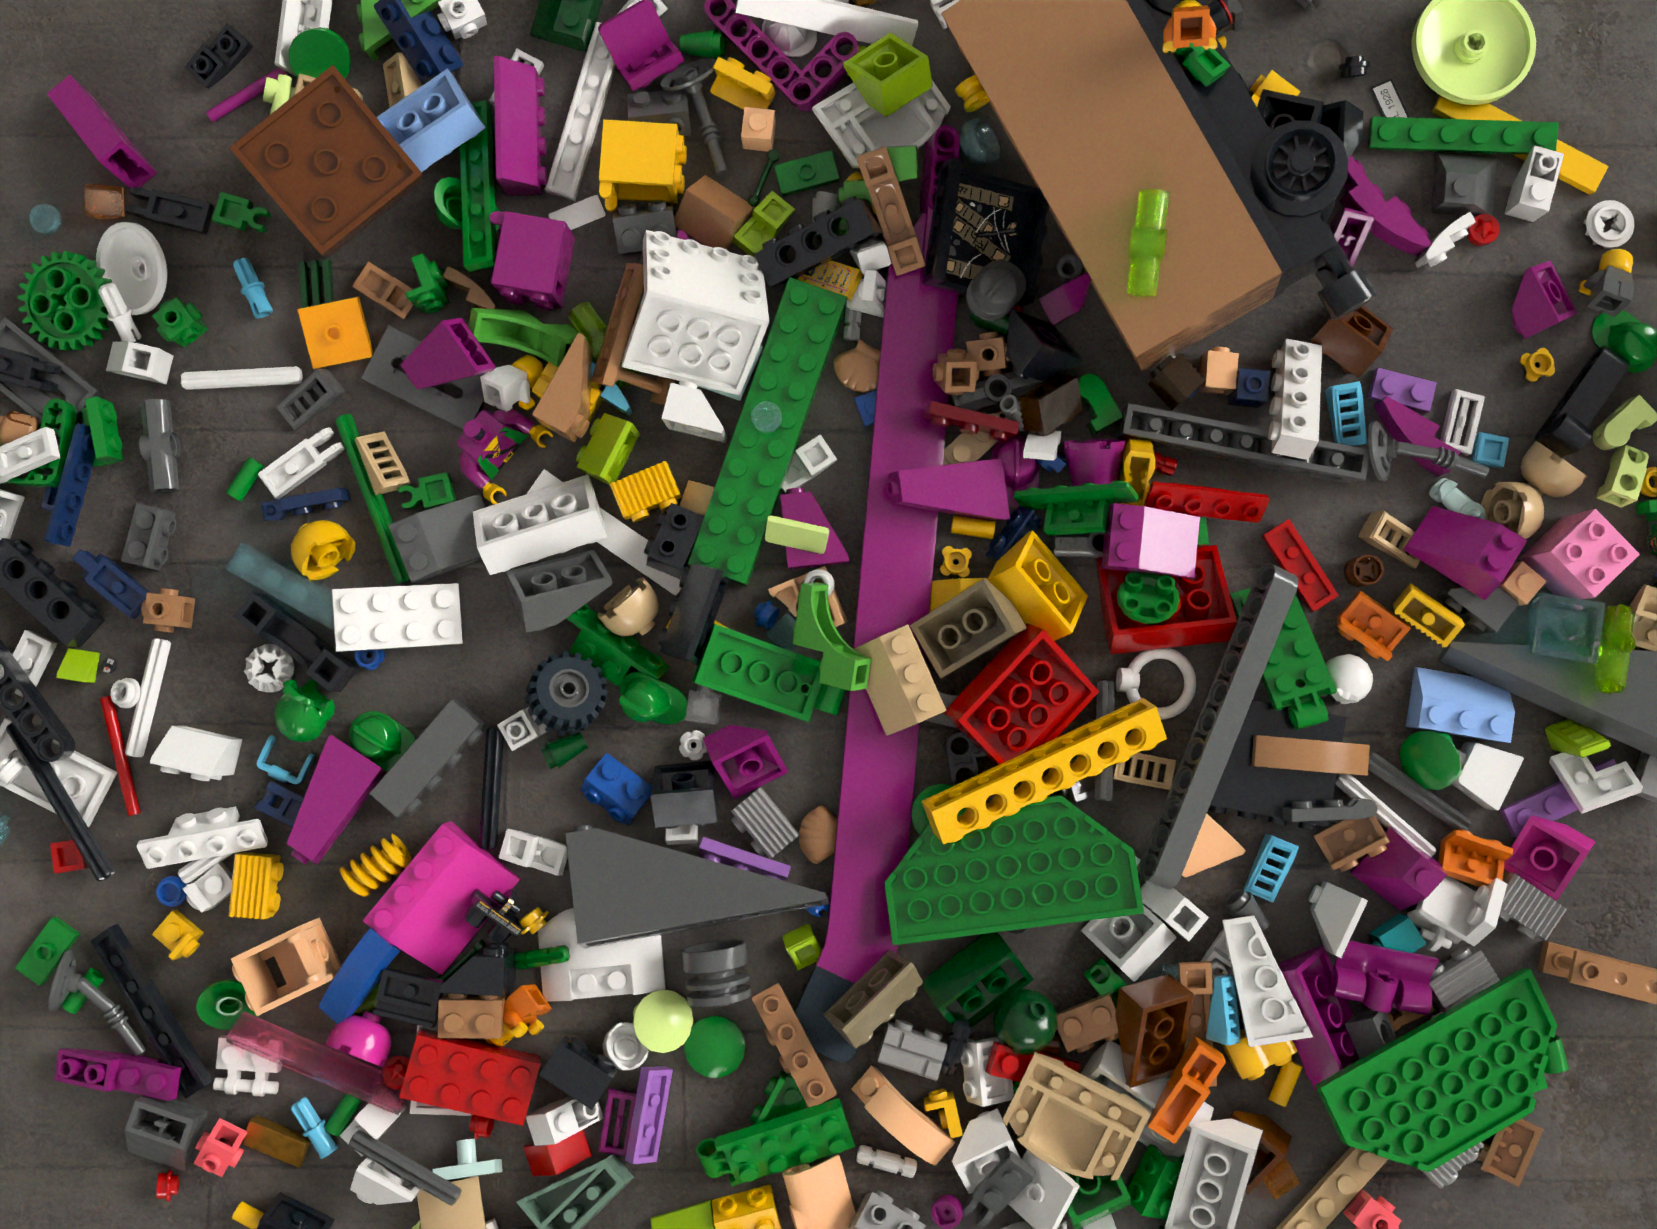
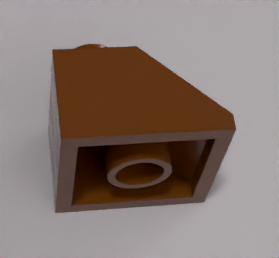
M1362 306L1338 320H1332L1328 314L1316 329L1310 342L1322 345V355H1328L1338 363L1344 372L1359 378L1381 355L1393 328Z

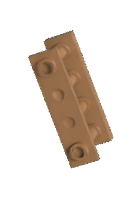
M627 263L591 381L613 387L614 383L620 380L652 391L650 401L665 405L670 384L674 383L675 380L661 376L654 380L623 369L620 364L630 337L632 324L635 322L639 310L638 304L641 294L644 293L643 265Z
M1543 941L1538 971L1567 978V982L1657 1005V969Z

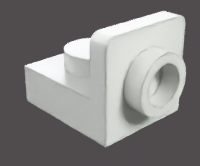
M223 862L217 863L197 881L183 888V891L187 894L186 899L194 909L201 912L211 910L231 894L233 874Z

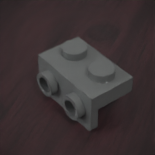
M686 89L627 94L629 121L677 124L679 135H691Z
M658 200L649 202L648 207L636 208L634 204L618 207V211H614L612 217L618 253L643 251V237L646 230L653 232L662 231L671 237L677 238L673 204H666V201Z

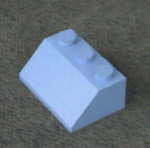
M448 68L376 117L421 172L486 128L476 109Z
M1414 667L1406 727L1438 733L1445 732L1450 735L1491 742L1511 743L1515 710L1510 692L1473 676Z

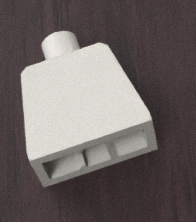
M1465 742L1460 750L1457 749L1460 755L1462 772L1452 785L1480 806L1499 811L1524 758L1479 743Z

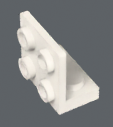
M1446 876L1434 891L1421 901L1418 911L1421 915L1472 946H1476L1496 928L1507 884L1495 878L1487 886L1481 885L1477 891H1474L1456 879Z

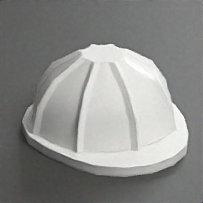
M764 19L762 24V32L788 57H802L809 54L817 42V32L814 30Z

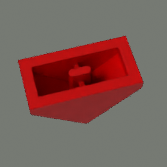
M584 1129L557 1144L535 1146L534 1142L523 1146L533 1177L558 1175L592 1156Z

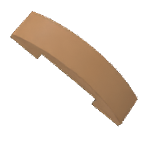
M883 146L856 156L883 231L896 276L926 266L887 147Z
M1254 735L1252 766L1368 776L1370 745Z
M1210 961L1178 963L1177 980L1194 994L1183 1051L1184 1055L1195 1036L1213 1047L1212 1041L1206 1039L1211 1004L1210 994H1213L1212 967ZM1217 1076L1209 1087L1217 1086Z

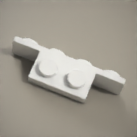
M332 0L282 1L275 56L276 66L295 75L289 63L291 43L295 36L303 29L318 27L329 29Z
M236 806L230 808L219 807L208 812L186 813L176 817L167 836L140 840L137 844V849L146 868L150 869L264 848L268 844V839L259 819L238 822L240 815Z

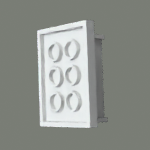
M646 230L643 237L644 295L622 358V367L677 381H688L698 386L740 395L769 324L764 274L757 258L751 255L742 256L731 253L721 247L712 248L701 245L691 239L683 240L671 237L662 231L653 232Z

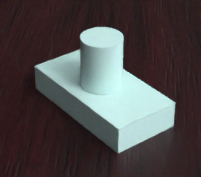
M475 1138L456 1141L458 1165L433 1169V1173L445 1180L503 1172L502 1159L477 1162Z

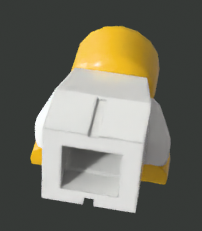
M525 355L512 365L496 367L493 371L480 376L484 402L506 412L510 411L513 408L512 405L519 401V407L526 410L534 407L535 402L530 397V388L534 386L544 370L542 362L532 355Z

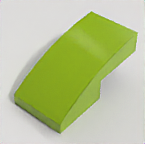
M771 191L753 210L752 217L733 236L732 242L745 253L756 258L755 253L763 250L762 244L777 236L795 212V208Z

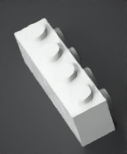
M1286 338L1281 350H1276L1274 353L1272 368H1276V373L1272 378L1270 389L1275 394L1269 409V415H1273V421L1268 431V439L1272 440L1271 453L1308 460L1319 442L1322 345Z

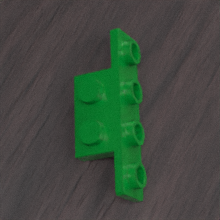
M1113 481L1111 484L1097 485L1094 483H1084L1082 486L1074 487L1057 485L1049 489L1031 487L1023 491H1015L1013 498L1021 507L1033 510L1047 509L1043 530L1050 536L1106 532L1109 504L1138 502L1139 495L1130 483Z
M587 604L566 618L581 629L569 652L573 655L575 653L582 654L581 660L586 661L587 658L593 660L594 662L591 666L594 669L599 666L602 670L601 675L617 687L629 673L632 666L641 673L660 680L670 668L660 656L651 653L638 644L635 638L620 636L611 632L597 616L598 614L592 611Z

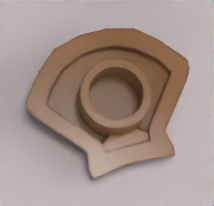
M859 339L856 348L834 356L832 359L834 370L838 380L844 386L861 393L877 389L880 350L869 346Z
M823 805L810 811L803 818L799 828L800 848L813 864L822 862L834 854L837 818Z

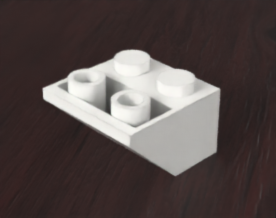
M171 726L152 755L150 763L160 765V771L166 773H191L190 778L201 781H210V779L221 780L222 776L234 775L242 739L188 726Z

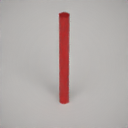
M111 696L100 698L128 817L141 814L128 758L125 754V745L115 704Z

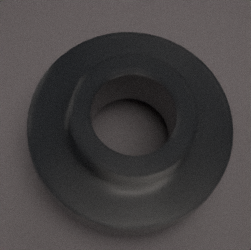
M1364 56L1345 58V63L1339 65V70L1342 71V78L1367 75L1370 61H1364Z

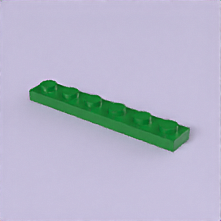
M487 100L472 103L486 128L475 137L460 145L463 263L469 272L494 267L497 255L496 225L490 220V214L495 211L492 114L491 105Z
M1373 116L1370 118L1367 149L1528 155L1533 146L1556 151L1559 122Z

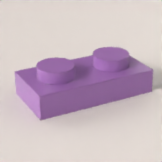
M1377 368L1373 372L1367 399L1378 401L1388 396L1413 411L1426 414L1430 412L1437 382Z

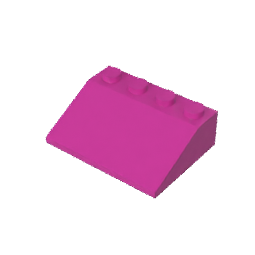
M452 821L446 822L438 828L363 921L386 941L443 975L489 919L487 917L479 928H475L465 920V913L472 904V893L478 889L491 898L495 890L504 894L507 890L513 889L521 878L486 849L480 848L474 839Z

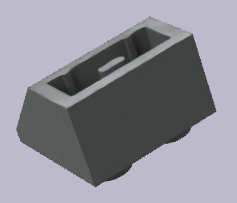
M148 1096L139 1097L134 1102L125 1127L127 1151L186 1172L193 1158L208 1110L176 1099L166 1101Z

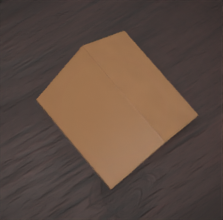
M704 175L686 189L674 218L675 226L679 230L685 231L688 236L702 245L712 248L721 247L728 250L733 243V236L747 222L755 207L749 205L747 201L707 175Z

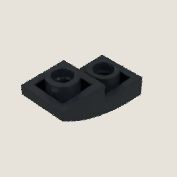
M226 23L210 46L204 44L200 46L185 68L206 88H210L232 71L248 54L253 45L232 25Z

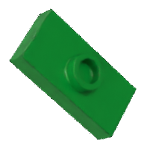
M832 150L774 165L782 197L833 184L840 180Z
M57 916L52 917L15 969L38 986L44 985L59 965L65 951L72 947L80 933Z

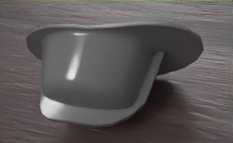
M997 260L990 262L975 276L967 288L966 301L968 307L981 319L991 321L1001 319L1023 297L1026 291L1024 274L1017 266L1008 261Z

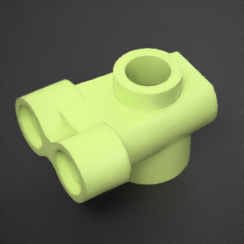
M282 74L278 75V80L266 77L263 101L272 104L270 114L293 97L295 88L291 87V77Z

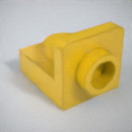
M176 909L170 912L152 935L172 951L168 957L174 961L181 957L188 958L199 947L200 943L197 941L204 932Z
M938 1089L929 1092V1096L923 1098L925 1111L944 1107V1110L938 1111L942 1130L949 1129L951 1138L963 1136L953 1091L947 1092L946 1089Z

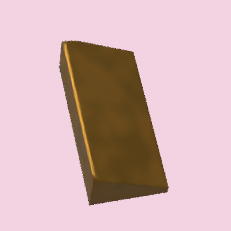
M259 1115L250 1119L246 1130L248 1133L245 1136L243 1145L298 1168L302 1167L311 1145L308 1136L304 1137L298 1131Z

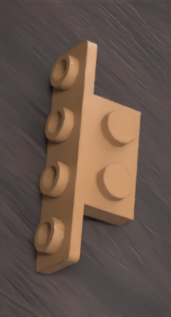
M776 983L753 995L752 1001L767 1027L764 1029L765 1035L771 1046H777L781 1054L779 1061L786 1074L791 1073L808 1107L821 1104L836 1096V1089L781 985Z

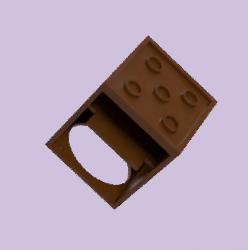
M334 65L329 67L229 147L316 250L325 257H330L417 187L421 183L423 175Z

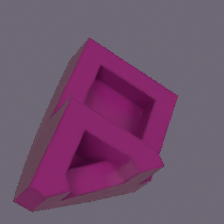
M1088 272L1038 299L1053 326L1081 311L1082 306L1085 307L1087 292L1092 281Z

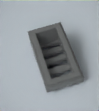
M316 369L284 398L276 408L292 429L298 430L341 397L345 390L328 369ZM313 389L320 399L317 400L310 390ZM302 396L311 406L310 408H307L300 399ZM293 403L302 415L300 417L290 407Z

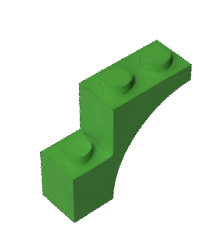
M917 145L886 146L898 181L918 178ZM864 179L844 181V187L839 188V204L852 196H857V199H868L870 204L872 203ZM845 218L840 221L842 235H845L849 228Z
M472 308L468 325L478 342L519 349L543 358L556 367L560 366L575 337L580 333L567 324H543L525 310Z
M819 582L802 583L798 594L797 618L793 626V644L824 652L819 666V683L848 691L866 689L872 658L855 651L838 633L829 610V585Z

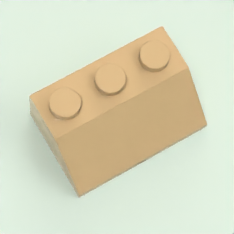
M908 624L854 648L858 653L872 658L866 691L886 736L947 711Z

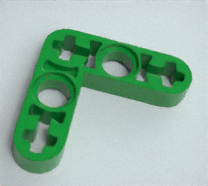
M55 398L48 401L43 410L41 428L48 427L54 429L55 436H59L60 443L58 449L60 458L30 470L24 479L19 475L1 484L59 487L76 424L77 410L72 403ZM42 470L53 471V473L45 476L42 475Z

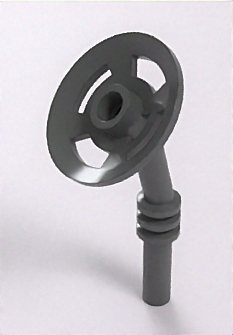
M701 58L676 68L662 79L660 85L666 91L686 89L687 93H691L702 125L700 132L702 133V139H704V145L708 146L716 175L723 176L728 171L719 144L721 137L717 124L712 121L701 89L703 87L702 81L715 70L713 67L716 60L714 58Z
M1372 421L1369 424V454L1374 473L1380 482L1388 480L1392 458H1397L1398 454L1432 460V463L1435 465L1439 464V466L1446 469L1456 468L1481 478H1486L1489 473V467L1459 457L1455 451L1451 452V450L1444 447L1432 448L1396 442L1395 439L1389 440L1384 428L1378 421Z
M67 949L60 960L53 979L48 1001L49 1012H55L70 992L77 993L79 990L104 1012L102 1016L103 1018L107 1017V1024L112 1023L110 1028L117 1030L135 1057L144 1052L146 1048L128 1024V1016H123L124 1010H119L121 1007L119 1004L115 1005L86 978H82V974L76 973L74 951Z

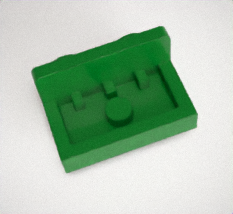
M423 253L412 257L411 259L422 286L406 292V297L421 313H436L443 309V305L450 303L445 287H448L449 284L443 278L444 272L442 269L439 270L435 261L430 262Z
M97 396L86 398V407L82 408L81 412L84 425L90 426L95 450L93 466L100 467L123 462L122 441L119 437L116 421L117 415L113 403Z
M1152 1144L1148 1145L1127 1190L1131 1197V1205L1141 1216L1167 1220L1184 1158L1166 1155L1156 1145Z

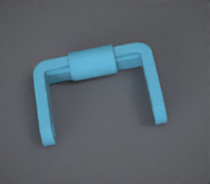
M270 735L257 760V767L268 772V776L280 782L286 783L288 781L292 784H302L316 755L312 753L308 755L297 778L291 775V772L265 763L276 740L275 736Z

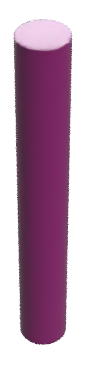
M277 67L206 111V114L212 122H215L262 93L265 89L266 77L278 80L279 74L287 76L289 74L287 71Z

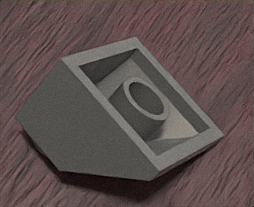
M1437 153L1435 155L1431 213L1463 216L1471 212L1473 217L1480 214L1493 216L1497 158Z

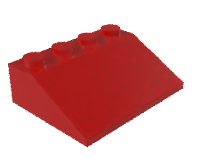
M1217 545L1197 547L1194 578L1171 576L1175 580V588L1179 594L1180 602L1177 611L1169 619L1152 624L1132 620L1123 613L1118 605L1117 593L1119 587L1130 572L1101 569L1102 558H1096L1104 628L1110 654L1230 641L1237 624V619Z
M1028 623L1025 624L1027 629L1014 636L946 709L947 711L943 712L963 734L997 765L1057 738L1099 693L1097 688L1044 629Z

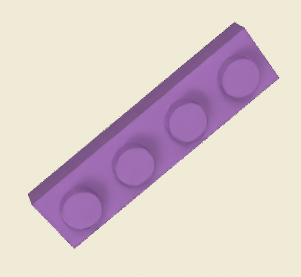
M1608 758L1593 765L1597 772L1617 764L1614 759ZM1561 781L1499 809L1511 836L1514 838L1518 837L1531 815L1555 821L1578 810Z

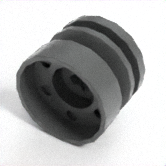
M713 941L696 944L681 950L684 972L698 974V977L685 982L686 989L693 991L687 994L688 1005L695 1007H722L752 996L751 986L744 984L750 980L749 973L735 971L736 968L748 963L745 941Z

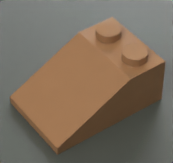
M580 333L575 337L532 413V416L543 426L574 443L577 437L582 438L590 424L587 420L590 413L593 349L584 335Z

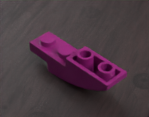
M1350 155L1348 158L1347 180L1343 186L1347 194L1339 201L1343 207L1373 214L1375 218L1369 232L1401 251L1417 256L1432 243L1429 240L1427 231L1413 219L1407 204L1400 201L1396 195L1386 202L1383 199L1381 189L1376 184H1372L1365 175L1363 165L1358 160H1354Z
M62 1048L58 1050L54 1081L105 1092L120 1090L171 1101L177 1098L181 1067L163 1064L162 1059L138 1055L135 1057L133 1054Z

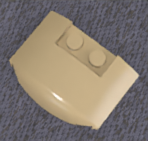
M1034 1053L1007 1108L1003 1121L1006 1126L1008 1122L1018 1135L1017 1140L1027 1150L1049 1165L1083 1178L1093 1179V1175H1111L1110 1180H1118L1151 1112L1125 1093H1117L1064 1065V1062Z

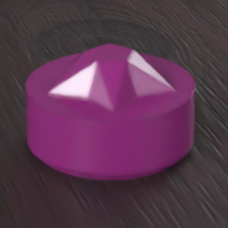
M941 1195L931 1207V1217L939 1227L953 1229L963 1218V1206L954 1196Z

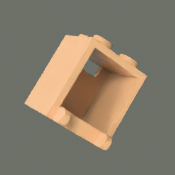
M320 917L231 958L233 963L232 972L237 981L242 983L246 992V1003L255 1012L256 1016L333 980L342 966ZM273 956L287 983L277 988L265 961Z

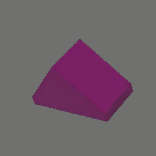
M1343 208L1331 220L1330 229L1353 267L1375 216Z

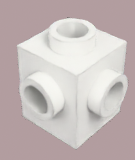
M441 0L438 2L441 13L437 15L445 32L451 30L455 39L472 37L478 32L479 28L487 25L485 14L478 0Z

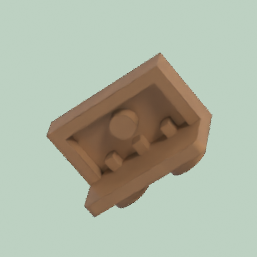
M1375 815L1366 819L1341 820L1313 835L1330 863L1331 869L1334 871L1340 868L1341 872L1358 864L1356 859L1365 854H1368L1371 858L1387 849L1385 844L1390 842Z
M1111 992L1057 1013V1030L1067 1052L1075 1049L1078 1053L1084 1052L1094 1046L1093 1042L1104 1038L1106 1042L1119 1038L1115 1015L1117 1006Z
M449 993L439 999L438 1038L501 1039L503 1037V1014L506 995L491 996Z
M1521 1118L1497 1132L1492 1144L1484 1143L1478 1160L1483 1162L1481 1170L1519 1187L1544 1129Z

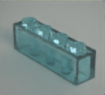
M240 543L226 570L334 630L331 589L317 581L309 580L306 575L304 577L301 572L255 546Z

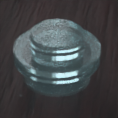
M49 204L37 205L32 208L29 214V220L33 229L45 235L56 232L62 222L58 209Z
M765 401L754 407L751 413V420L757 430L770 433L780 426L782 413L776 404Z

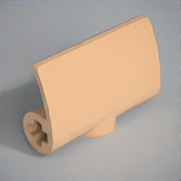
M838 1154L812 1167L804 1163L783 1171L782 1174L791 1203L789 1210L795 1229H849L848 1227L856 1213Z

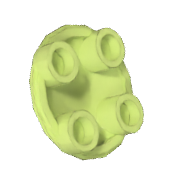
M665 989L651 992L633 1010L635 1034L640 1043L650 1051L660 1053L674 1051L683 1045L690 1035L693 1025L692 1010L686 999L677 992Z

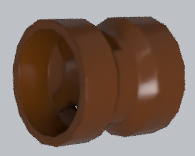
M1369 554L1350 559L1344 567L1345 579L1355 587L1377 583L1384 572L1380 559Z

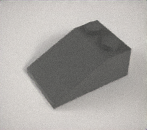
M481 494L425 510L388 525L411 582L423 584L482 559L476 545L473 511L486 507Z
M595 550L506 571L510 600L526 633L542 631L547 627L559 624L612 585V578Z

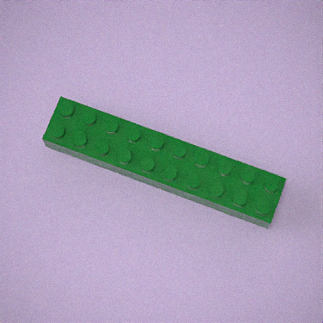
M789 277L688 562L689 566L692 563L722 570L730 581L748 587L765 539L768 516H773L782 486L787 477L792 458L798 446L847 304L846 296Z

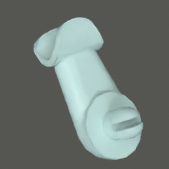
M1441 478L1431 487L1429 496L1437 502H1442L1447 510L1485 519L1486 513L1483 506L1474 502L1456 488L1458 483L1447 478Z

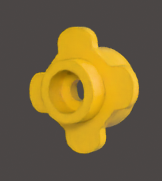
M1540 348L1533 354L1525 353L1520 357V363L1524 365L1526 370L1525 377L1530 382H1535L1542 376L1550 377L1555 373L1554 359L1546 348ZM1536 362L1540 364L1539 368L1535 366Z
M946 546L942 550L944 561L943 565L940 566V572L945 576L957 574L961 578L967 577L970 573L968 564L969 559L972 557L971 551L968 548L961 550ZM954 559L959 561L957 565L953 563Z
M538 906L518 922L523 927L521 934L523 935L527 931L534 934L546 925L547 922L544 918L549 914L548 910L543 913Z

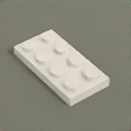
M459 583L332 589L335 652L463 644Z
M4 718L0 726V763L6 757L12 760L18 756L21 758L20 762L25 768L8 785L0 781V786L56 813L6 731V726L12 723L10 718ZM53 740L51 749L55 754L60 752V744ZM74 750L70 757L49 763L86 825L90 827L117 772Z

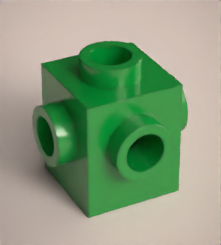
M177 297L164 302L159 307V311L152 315L159 324L156 327L158 333L167 342L172 340L184 348L209 330L200 319L203 316L197 307L191 302L186 304Z

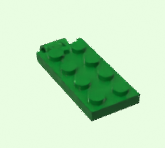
M1251 588L1230 593L1237 620ZM1295 593L1261 679L1274 710H1281L1289 706L1288 712L1291 723L1296 730L1328 721V712L1320 697L1335 694L1337 690ZM1296 683L1302 684L1303 687H1297Z
M714 623L711 624L691 681L810 722L814 708L837 716L846 692L844 689L819 683L820 661ZM803 684H805L806 688H805V690L802 692V691H801V686H802Z
M837 1098L718 1136L716 1139L706 1138L698 1144L696 1153L708 1177L718 1178L723 1174L730 1173L731 1186H735L744 1182H751L769 1174L782 1172L794 1166L810 1163L835 1153H841L854 1148L855 1143L841 1101Z

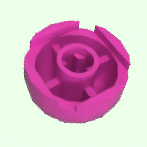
M364 1011L362 1017L352 1015L343 1022L336 1024L325 1045L384 1068L390 1054L392 1042L388 1029L379 1024L382 1018Z

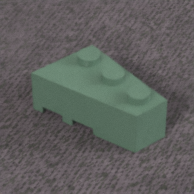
M612 1154L516 1201V1203L538 1229H582L634 1176L616 1155Z

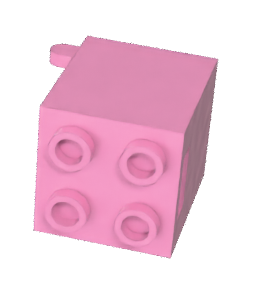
M1592 509L1562 517L1519 559L1546 580L1544 585L1561 602L1569 601L1575 608L1580 609L1584 605L1581 599L1596 597L1640 554L1597 509Z

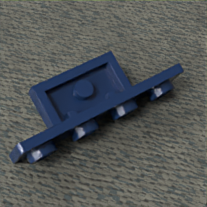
M379 0L374 4V9L422 85L447 68L452 73L464 66L457 51L450 43L431 10L411 18L401 0Z
M80 423L75 425L59 487H46L41 509L52 511L45 535L46 542L71 546L95 459L90 426Z

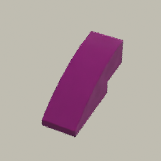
M1388 396L1375 403L1374 408L1381 422L1396 442L1432 448L1444 447L1451 450V452H1457L1458 456L1461 452L1434 437L1440 427L1439 425ZM1410 456L1420 466L1437 477L1448 474L1451 469L1441 467L1439 464H1433L1432 460Z

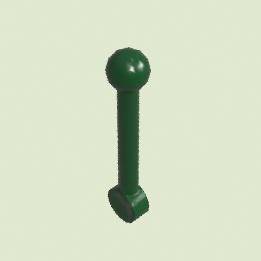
M775 149L769 150L767 154L768 162L755 192L748 198L749 205L753 207L759 204L758 197L773 163L779 160V152Z
M481 939L444 975H439L436 979L447 981L486 943Z

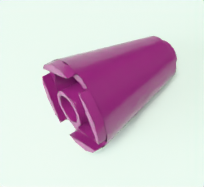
M1088 439V441H1082V443H1079V440L1063 442L1073 487L1082 486L1084 483L1099 485L1118 481L1125 450V440Z

